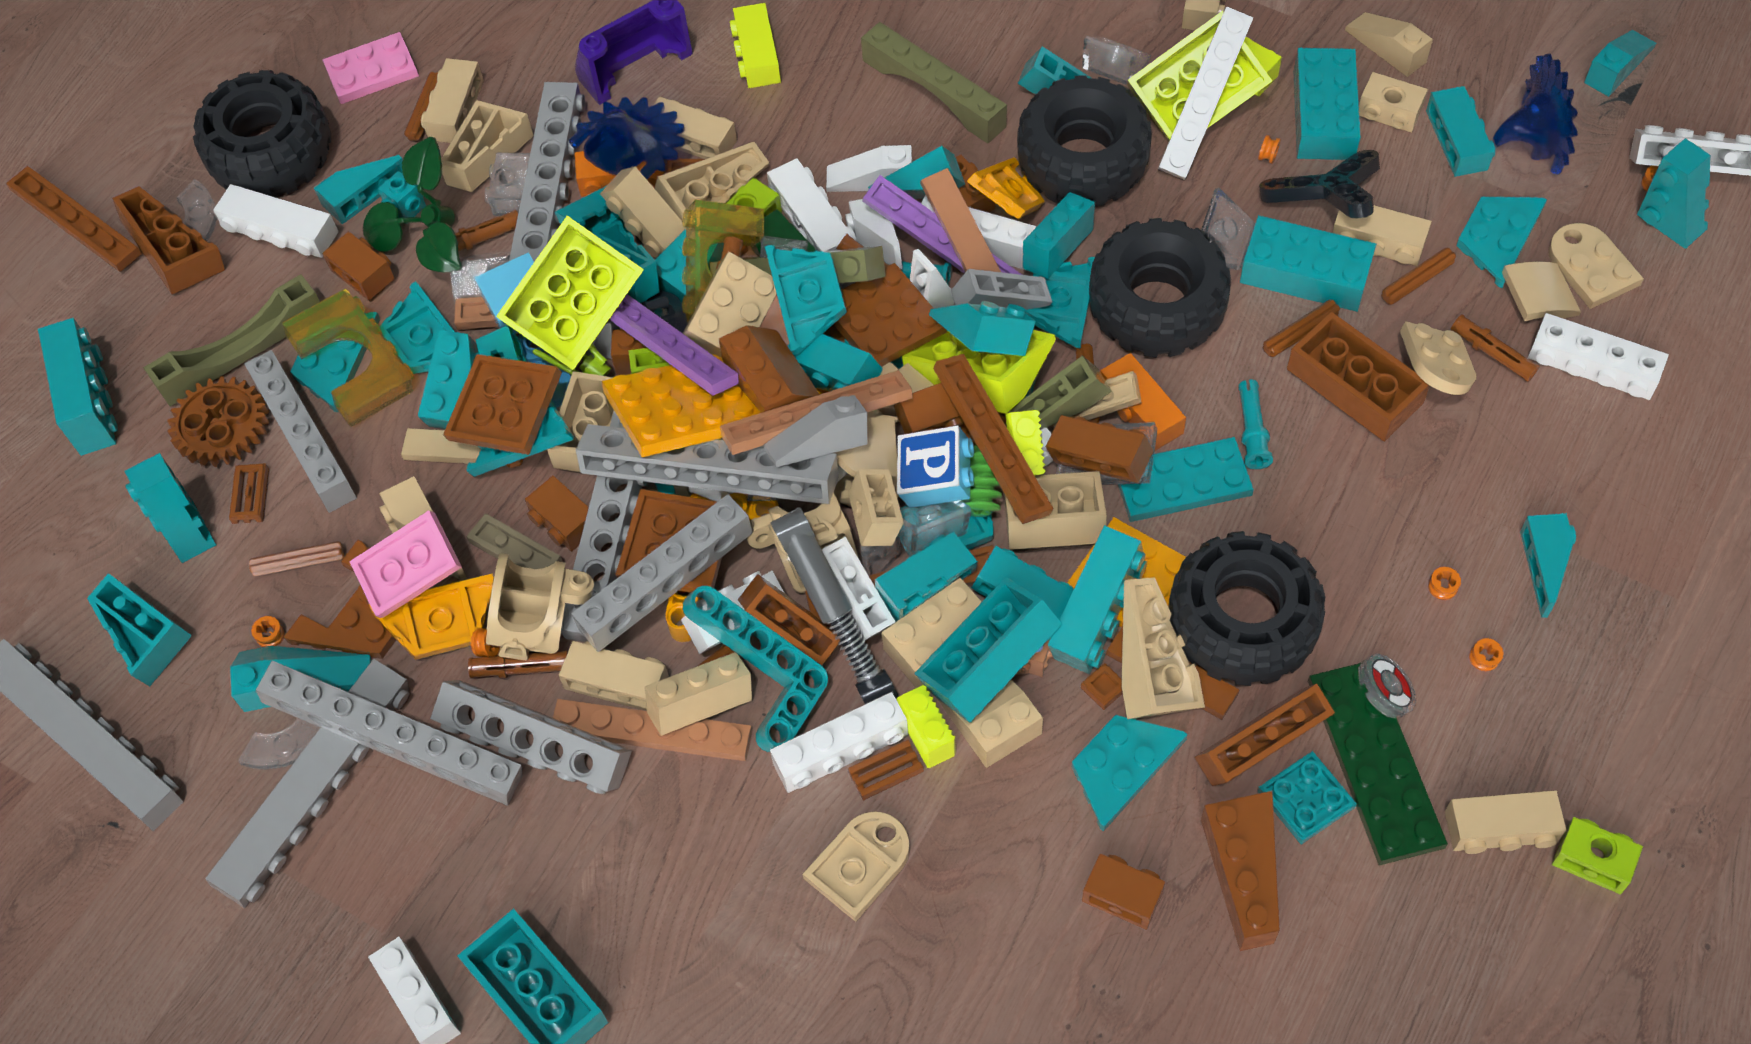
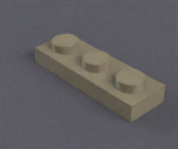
M486 513L466 536L470 544L498 559L500 553L509 554L512 562L524 568L542 569L554 564L556 561L563 562L561 556Z

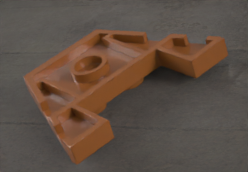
M357 540L341 561L345 568L353 572L350 561L368 550L362 541ZM361 585L328 628L301 614L284 636L287 643L298 646L300 643L312 645L313 648L322 650L326 648L338 649L346 653L367 654L372 658L379 659L384 658L396 641L394 636L371 612L370 603Z

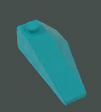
M266 646L241 651L230 666L231 696L244 712L271 707L262 703L256 692L271 661L348 692L371 663V656L367 654L282 646Z

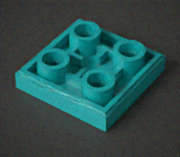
M1313 751L1259 786L1257 791L1258 793L1272 791L1273 811L1301 845L1355 809L1357 805Z

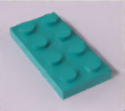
M1235 437L1153 454L1139 483L1116 478L1130 522L1252 496L1254 491Z

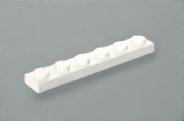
M1229 7L1225 8L1158 167L1159 170L1185 180L1253 17Z

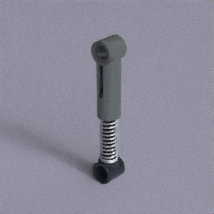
M799 507L770 522L799 575L822 623L831 624L829 629H834L832 634L837 635L835 639H839L838 645H842L840 650H845L843 655L848 656L846 660H850L849 665L853 666L851 670L856 671L854 676L857 677L856 680L858 681L855 686L864 703L872 702L890 692L897 699L899 695L885 669H879V665L875 664L876 660L870 654L871 650L867 649V644H864L865 639H861L863 634L859 633L860 629L856 628V623H853L854 618H850L852 613H849V611L852 609V606L821 550L802 509Z

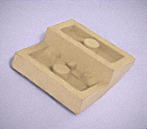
M1524 262L1504 266L1502 274L1524 321L1542 318L1546 313L1563 319L1580 315L1581 311L1557 263Z

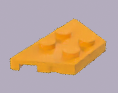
M1015 157L977 171L968 179L967 182L1001 206L1010 216L1017 219L1038 210L1045 202L1040 193L1027 181V176L1021 177L1015 168L1019 165V162Z
M493 573L427 589L384 618H376L415 660L471 646V637L474 630L484 627L492 593ZM370 605L371 612H372L373 615L375 616V614H374V612H373V609H372V607H371V605Z

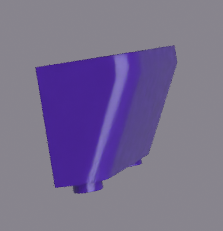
M652 0L581 39L575 62V72L578 80L599 105L611 99L609 86L616 84L612 74L656 50L662 59L667 56V53H674L678 55L681 61L693 55L684 7L678 0Z

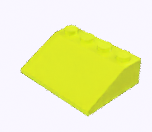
M1223 11L1127 80L1128 88L1139 99L1147 114L1168 140H1170L1221 20ZM1243 41L1207 129L1272 82V79L1245 41Z
M566 216L496 317L574 370L644 269L572 218Z
M1033 330L1026 355L1019 356L971 351L947 331V333L903 355L902 361L903 366L907 363L910 364L931 383L936 385L941 383L933 369L936 361L964 354L997 412L1006 414L1025 398L1056 338L1054 334Z

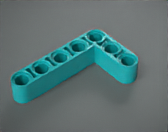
M704 585L697 587L684 599L683 611L686 617L784 687L756 732L758 746L762 750L770 752L771 749L794 739L827 686V671L819 663L716 589ZM696 597L703 598L706 601L707 611L697 607L695 603ZM723 616H727L733 621L734 630H729L724 626ZM750 636H755L760 640V650L751 645ZM777 655L785 657L788 663L787 669L780 667L777 662ZM804 674H808L813 678V688L805 684ZM788 700L796 704V715H793L788 711ZM770 727L779 731V743L771 739L769 735Z

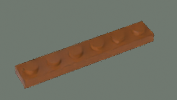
M29 166L25 167L6 183L14 194L119 272L124 270L142 254L136 245Z
M960 354L936 361L933 368L1021 523L1025 524L1050 516L1054 508L965 355Z

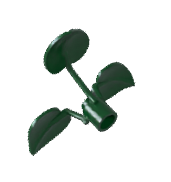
M428 137L412 146L405 153L402 161V173L405 181L410 185H418V192L432 204L422 209L421 217L398 218V209L395 204L389 202L378 203L368 211L364 219L363 235L373 248L387 252L398 247L402 240L403 231L400 226L401 223H424L428 228L423 230L424 237L419 239L416 244V255L419 262L425 268L432 271L454 272L462 269L457 237L451 228L455 221L454 211L448 206H441V200L435 199L425 191V189L434 190L442 176V161L438 143L435 137Z

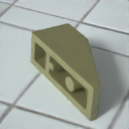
M1082 355L1019 402L1008 413L1039 411L1038 417L1041 420L1038 423L1041 425L1039 428L1041 430L1057 423L1061 415L1071 417L1089 409L1112 392L1099 369Z

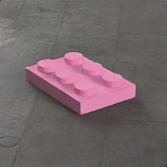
M400 32L322 59L341 104L419 76Z
M432 511L425 512L350 561L375 616L379 618H384L462 568L436 514Z

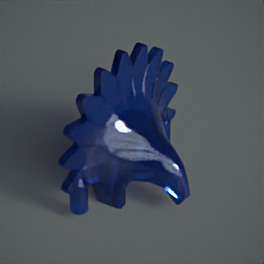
M1549 53L1544 56H1536V64L1530 65L1531 79H1526L1525 81L1526 90L1521 102L1522 106L1501 124L1492 139L1496 147L1509 141L1530 143L1533 145L1530 155L1533 160L1550 159L1555 155L1550 170L1554 174H1560L1564 166L1569 165L1568 154L1575 153L1571 137L1578 136V131L1573 123L1578 112L1571 105L1574 90L1567 89L1568 72H1561L1560 60H1553L1552 55Z
M623 97L618 107L609 102H604L603 113L588 111L587 115L590 122L578 123L576 125L577 132L569 139V143L572 147L578 148L588 138L583 148L584 157L596 167L614 175H617L621 170L638 166L641 162L645 161L646 164L640 172L648 179L656 170H666L663 159H678V152L674 148L685 145V139L677 136L685 131V126L682 123H674L678 118L676 111L663 113L665 109L663 102L649 107L646 97H642L634 105L627 97Z

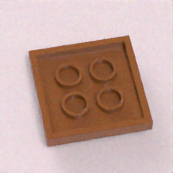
M895 263L885 267L886 277L855 282L841 289L847 313L833 324L851 346L870 353L881 367L947 333V330L929 315L930 309L934 308Z
M477 354L443 436L452 442L529 455L562 372L557 366Z
M640 489L616 571V577L618 578L717 503V501ZM722 557L682 587L680 591L692 593L697 587L703 585L714 588Z

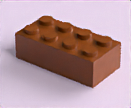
M1330 312L1291 349L1287 366L1288 371L1384 442L1424 404L1430 387L1415 371L1333 312Z

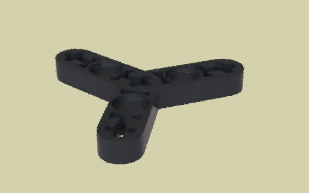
M1374 150L1359 151L1326 174L1264 180L1259 184L1261 201L1277 203L1325 199L1350 218L1368 217L1374 212L1373 196L1358 186V184L1380 169L1379 153Z

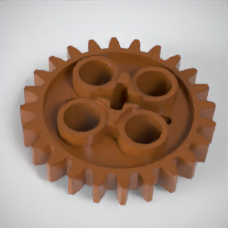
M221 376L218 383L214 384L211 378H209L207 386L203 387L201 384L196 383L197 391L193 393L190 390H186L188 398L186 400L179 398L176 400L180 408H172L170 410L174 418L167 420L171 426L167 432L172 438L170 441L182 457L186 456L191 463L198 460L200 465L204 467L210 460L212 465L217 467L219 460L223 459L226 465H229L230 457L235 456L238 460L242 459L240 452L243 450L252 453L249 445L251 443L260 444L261 441L257 435L267 433L263 426L270 422L266 416L269 413L265 405L266 402L254 385L250 387L246 380L239 383L236 377H232L227 383L224 377Z

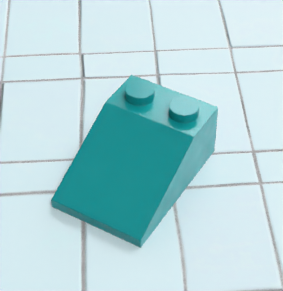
M982 301L980 305L966 303L930 309L929 315L971 351L1019 356L1026 355L1036 322L1025 313L1026 309L1021 306L1008 304L1007 308L999 307L988 301Z

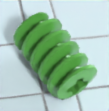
M974 446V456L970 457V467L974 474V485L970 486V499L962 500L964 504H961L959 510L969 516L987 517L992 511H999L1001 509L999 504L992 502L993 499L1002 498V493L994 490V487L1001 486L978 446Z

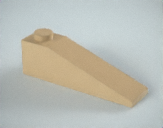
M751 142L658 176L655 190L682 222L688 224L693 222L706 208L713 212L719 209L722 204L726 203L736 194L741 186L746 185L753 177L755 178L768 167L769 161L757 144Z
M1155 577L1124 581L1122 691L1127 719L1152 717L1205 707L1199 673L1195 664H1189L1182 649L1185 643L1181 635L1177 636L1169 620L1171 612Z

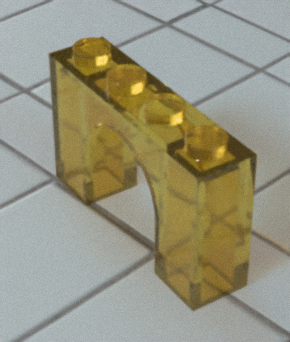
M694 200L684 210L682 225L686 227V238L683 241L682 253L686 256V266L683 269L682 282L686 285V295L683 298L682 311L686 313L688 323L713 277L707 263L709 247L713 244L724 243L726 237L739 238L743 241V245L754 247L764 237V209Z
M345 288L282 322L286 338L301 359L330 343L342 340L357 342L366 347L372 354L371 363L362 374L331 391L335 407L347 424L352 427L412 393L414 375L406 363L401 365L396 358L398 353L389 340L385 342L380 336L382 332L377 322L373 318L368 319L364 314L365 308L361 300L357 296L352 297Z

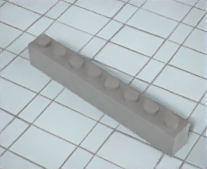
M5 639L1 640L0 692L152 831L158 828L183 803L181 798L175 793L179 787L165 774L161 778L156 776L154 772L158 768L144 755L139 759L132 754L136 748L123 736L116 740L111 735L115 729L102 717L95 721L90 716L94 711L81 698L74 702L70 698L73 692L61 680L54 684L49 679L53 674L39 661L33 665L29 661L33 656L22 645L18 643L13 647Z
M375 659L371 661L348 691L353 695L392 711L395 708L400 709L409 697L407 679ZM320 728L205 878L209 885L243 908L249 902L254 903L265 889L263 883L271 873L276 874L282 868L287 859L285 856L292 845L297 846L303 840L308 831V828H306L308 823L314 816L318 818L324 812L329 802L327 800L334 789L339 790L345 784L349 777L348 770L355 761L359 763L366 756L369 747Z

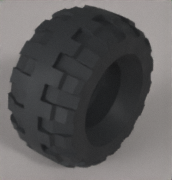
M259 70V73L251 74L250 72L242 73L237 78L230 81L227 79L217 85L218 89L213 93L209 92L203 99V106L197 110L193 125L195 135L193 136L194 145L210 176H213L217 184L226 190L232 184L276 198L278 194L285 192L289 194L298 190L297 187L304 182L309 183L316 176L315 172L317 169L323 167L329 153V143H331L329 123L315 93L301 81L293 78V76L283 72L274 74L272 70ZM275 125L263 134L247 137L260 128Z
M1087 75L1075 76V79L1065 80V78L1054 81L1049 89L1046 87L1042 88L1035 94L1021 114L1017 133L1018 162L1021 171H1025L1027 181L1039 193L1045 192V196L1057 204L1071 192L1094 201L1095 207L1103 206L1107 200L1112 199L1116 201L1123 197L1143 177L1150 156L1152 140L1151 121H1147V111L1139 99L1135 96L1133 97L1130 90L1123 85L1110 83V79L1099 76L1097 79L1087 78ZM1076 139H1089L1102 144L1106 148L1095 152H1077L1066 149L1062 145Z
M1150 218L1147 223L1142 224L1136 221L1126 225L1122 233L1119 231L1115 232L1103 243L1101 252L1096 253L1092 263L1089 282L1090 308L1093 317L1097 318L1100 324V329L1112 341L1117 339L1121 348L1132 353L1134 350L1144 352V356L1157 358L1158 354H1168L1169 357L1181 355L1185 348L1189 347V349L1193 350L1207 341L1208 336L1213 331L1216 332L1221 325L1230 295V267H1226L1225 255L1216 242L1210 243V238L1199 228H1189L1186 222L1175 219L1174 222L1162 221V218ZM1148 282H1163L1179 289L1184 294V297L1174 302L1159 303L1145 300L1139 297L1133 290Z
M1244 531L1231 532L1224 539H1220L1217 536L1202 543L1200 549L1194 553L1190 552L1175 575L1169 598L1170 622L1176 635H1181L1185 646L1182 648L1188 661L1191 664H1195V666H1201L1206 669L1207 675L1219 681L1225 678L1235 681V685L1251 686V683L1260 681L1261 684L1278 681L1281 675L1288 674L1289 672L1293 673L1302 666L1308 655L1312 653L1319 639L1326 612V597L1323 584H1320L1319 579H1316L1317 571L1306 557L1300 558L1297 555L1298 550L1289 543L1283 541L1279 544L1271 540V535L1260 532L1256 536H1245ZM1231 587H1253L1264 592L1273 600L1278 614L1264 622H1242L1225 613L1218 604L1216 597Z

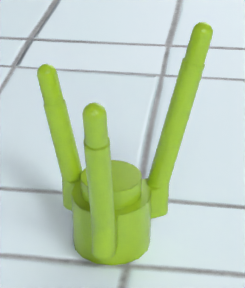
M592 343L589 348L592 354L588 356L585 353L582 358L583 363L579 368L583 371L582 373L607 376L611 370L606 364L607 359L599 353ZM538 349L533 350L534 355L571 375L573 371L580 372L576 369H570L559 360Z

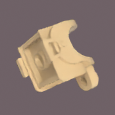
M878 409L868 412L867 444L835 452L838 465L848 473L837 482L834 489V494L839 503L851 507L848 492L858 469H890L897 498L899 497L896 485L897 447L895 427L898 420L897 417L883 415Z
M834 492L830 504L821 503L816 509L804 513L821 549L846 537L857 555L850 526ZM775 506L768 509L769 514L750 520L753 533L747 537V541L751 547L756 549L765 548L775 543L794 590L798 593H805L806 589L770 523L789 512Z
M500 553L490 599L486 644L501 646L499 650L500 657L518 660H528L529 651L549 654L556 653L559 649L565 603L580 605L591 599L594 587L592 577L582 571L565 569L566 563L559 561L542 569L524 568L512 562L509 554Z

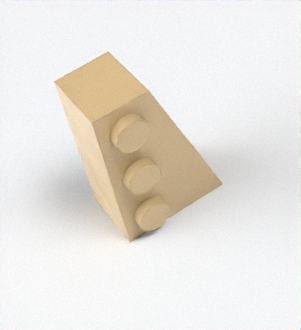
M476 100L441 158L442 174L446 185L473 192L534 136L528 115Z

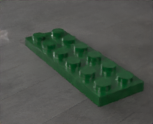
M1370 660L1310 675L1308 683L1309 686L1318 684L1335 712L1323 720L1353 800L1357 803L1356 808L1380 866L1443 850L1448 843L1393 707L1374 682L1372 676V664L1374 661Z

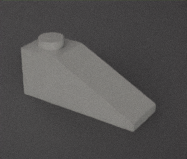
M968 269L951 289L955 305L966 303L980 305L982 301H988L999 307L1007 308L1008 304H1014L1028 310L1049 306L1052 303L1045 277Z
M855 395L842 396L836 400L824 402L765 443L764 450L775 467L866 445L867 411Z

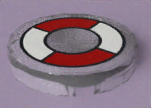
M1374 654L1361 662L1358 668L1359 682L1361 685L1365 683L1368 692L1365 693L1367 699L1378 711L1391 718H1396L1397 716L1401 718L1413 711L1416 705V694L1412 682L1405 671L1394 660L1386 655Z

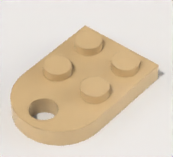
M1583 223L1569 224L1560 228L1551 240L1549 246L1551 262L1558 264L1565 280L1590 309L1641 286L1644 278L1600 229ZM1565 237H1573L1579 243L1571 244L1565 240Z
M1405 321L1400 333L1417 375L1427 384L1442 392L1454 395L1467 393L1476 380V372L1461 335L1450 330L1441 331L1433 329L1423 323L1414 324Z
M882 812L861 814L851 820L803 873V879L856 922L904 868L909 857L907 832L903 825L889 814ZM883 827H890L896 832V835L891 841L883 842L876 837L878 830Z

